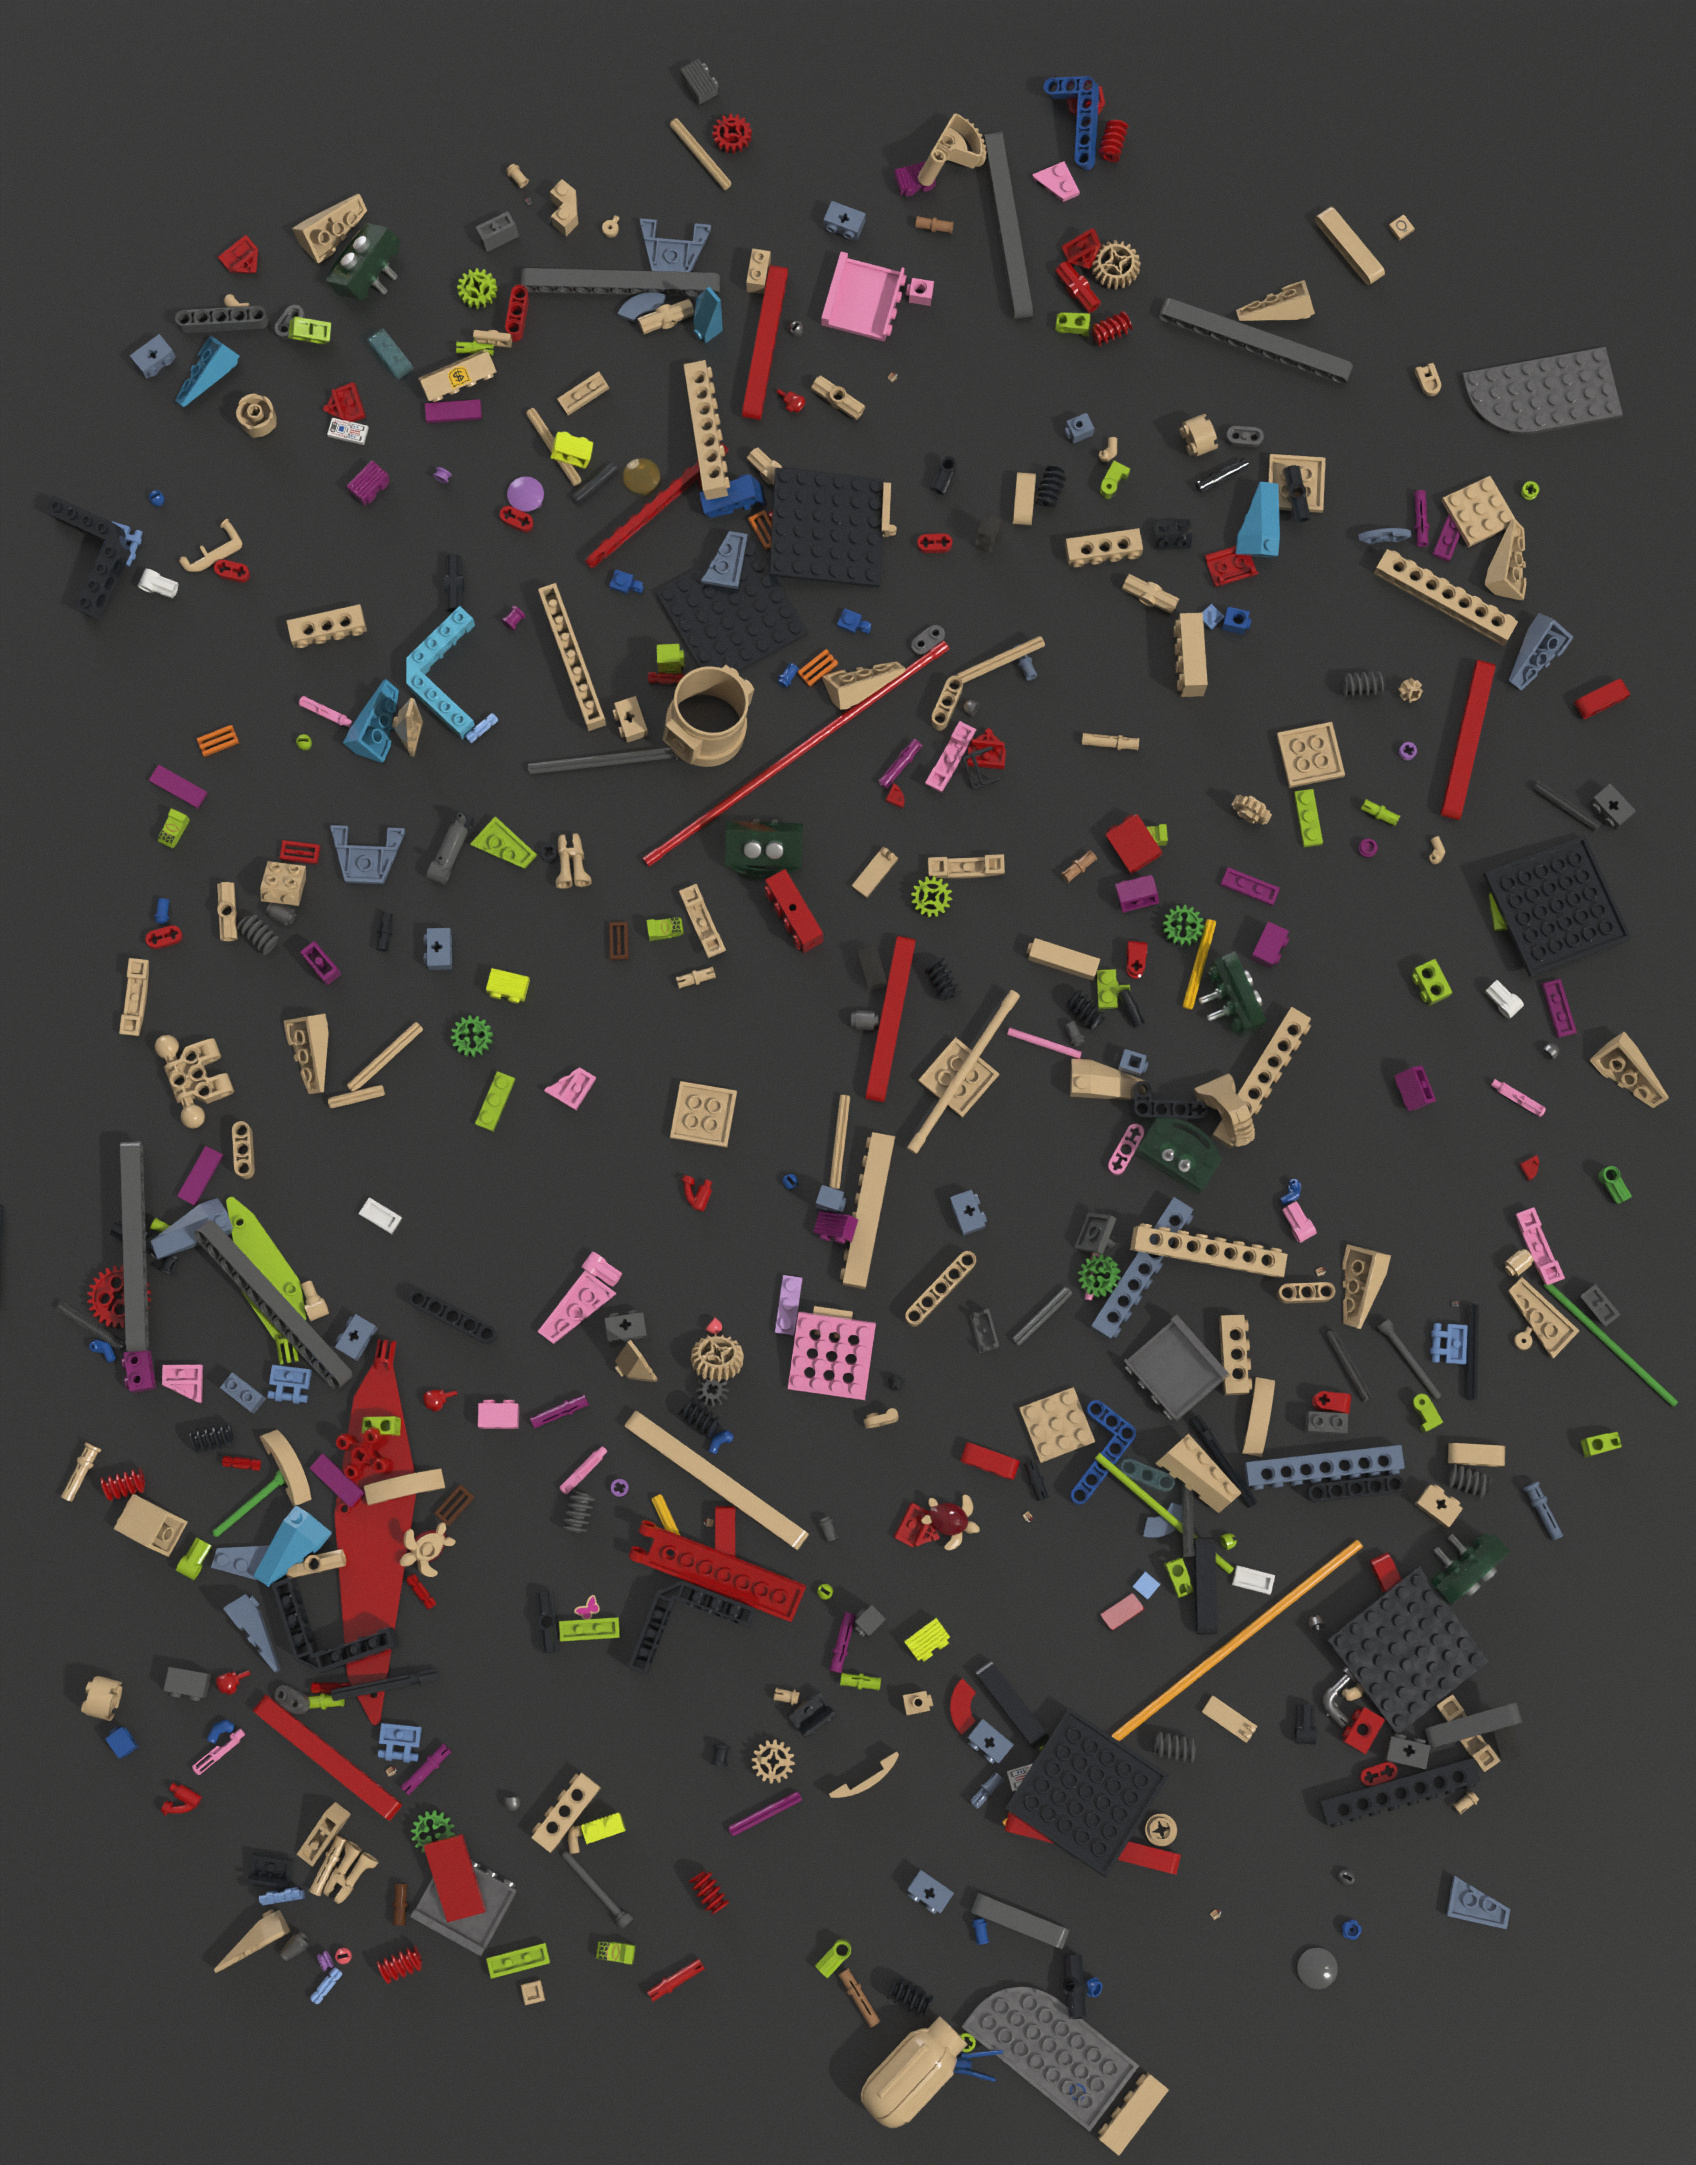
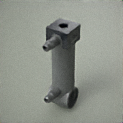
M455 810L450 821L449 830L426 875V878L443 885L447 883L460 848L475 822L473 816L459 810Z

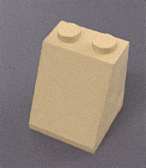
M132 1494L114 1529L140 1544L169 1557L188 1521Z

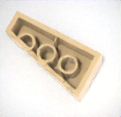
M1189 1434L1155 1463L1159 1467L1164 1466L1169 1470V1475L1173 1478L1178 1477L1183 1481L1187 1489L1197 1492L1199 1498L1218 1513L1241 1494L1239 1489Z

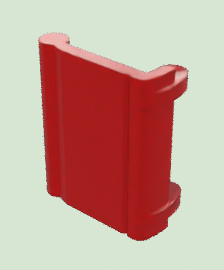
M1236 546L1204 555L1214 587H1220L1259 574L1256 571L1252 557L1237 555Z

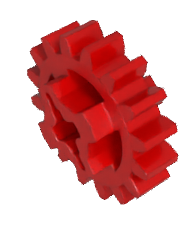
M729 114V118L723 115V121L717 120V125L713 126L714 132L712 133L713 138H715V145L719 144L720 150L725 148L726 153L732 150V153L735 154L736 149L742 152V146L747 148L748 142H751L752 129H750V123H746L745 117L740 120L739 114L735 118L732 114Z

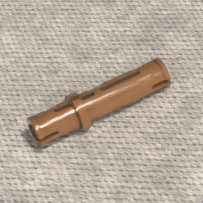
M847 1968L839 1973L838 1976L847 1988V1994L851 1995L869 2027L871 2028L878 2024L881 2020L861 1990V1984L856 1982L850 1969Z

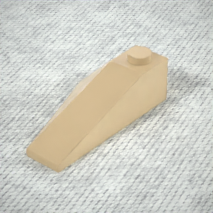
M890 662L874 665L873 669L859 667L856 668L857 671L846 673L845 670H840L823 675L822 679L832 703L841 710L849 709L851 706L860 703L903 674L906 670L900 663Z
M410 698L400 709L398 717H394L393 728L409 755L414 757L423 720L415 699Z
M631 1340L628 1341L615 1360L617 1372L621 1377L625 1375L628 1379L656 1382L658 1379L652 1373V1369Z

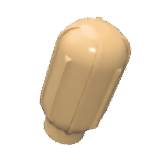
M940 2016L928 2029L923 2028L912 2031L868 2077L861 2091L863 2105L870 2115L885 2127L897 2128L910 2122L953 2076L957 2062L956 2056L968 2044Z

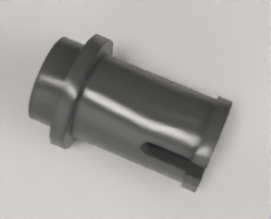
M1075 1021L1064 1026L1072 1040L1071 1044L1077 1047L1085 1042V1037L1081 1035Z
M829 1516L819 1520L818 1525L819 1527L821 1526L827 1543L839 1538L831 1522L833 1519H830Z

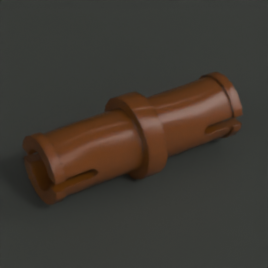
M395 1884L394 1902H392V1907H394L392 1925L406 1926L408 1884Z

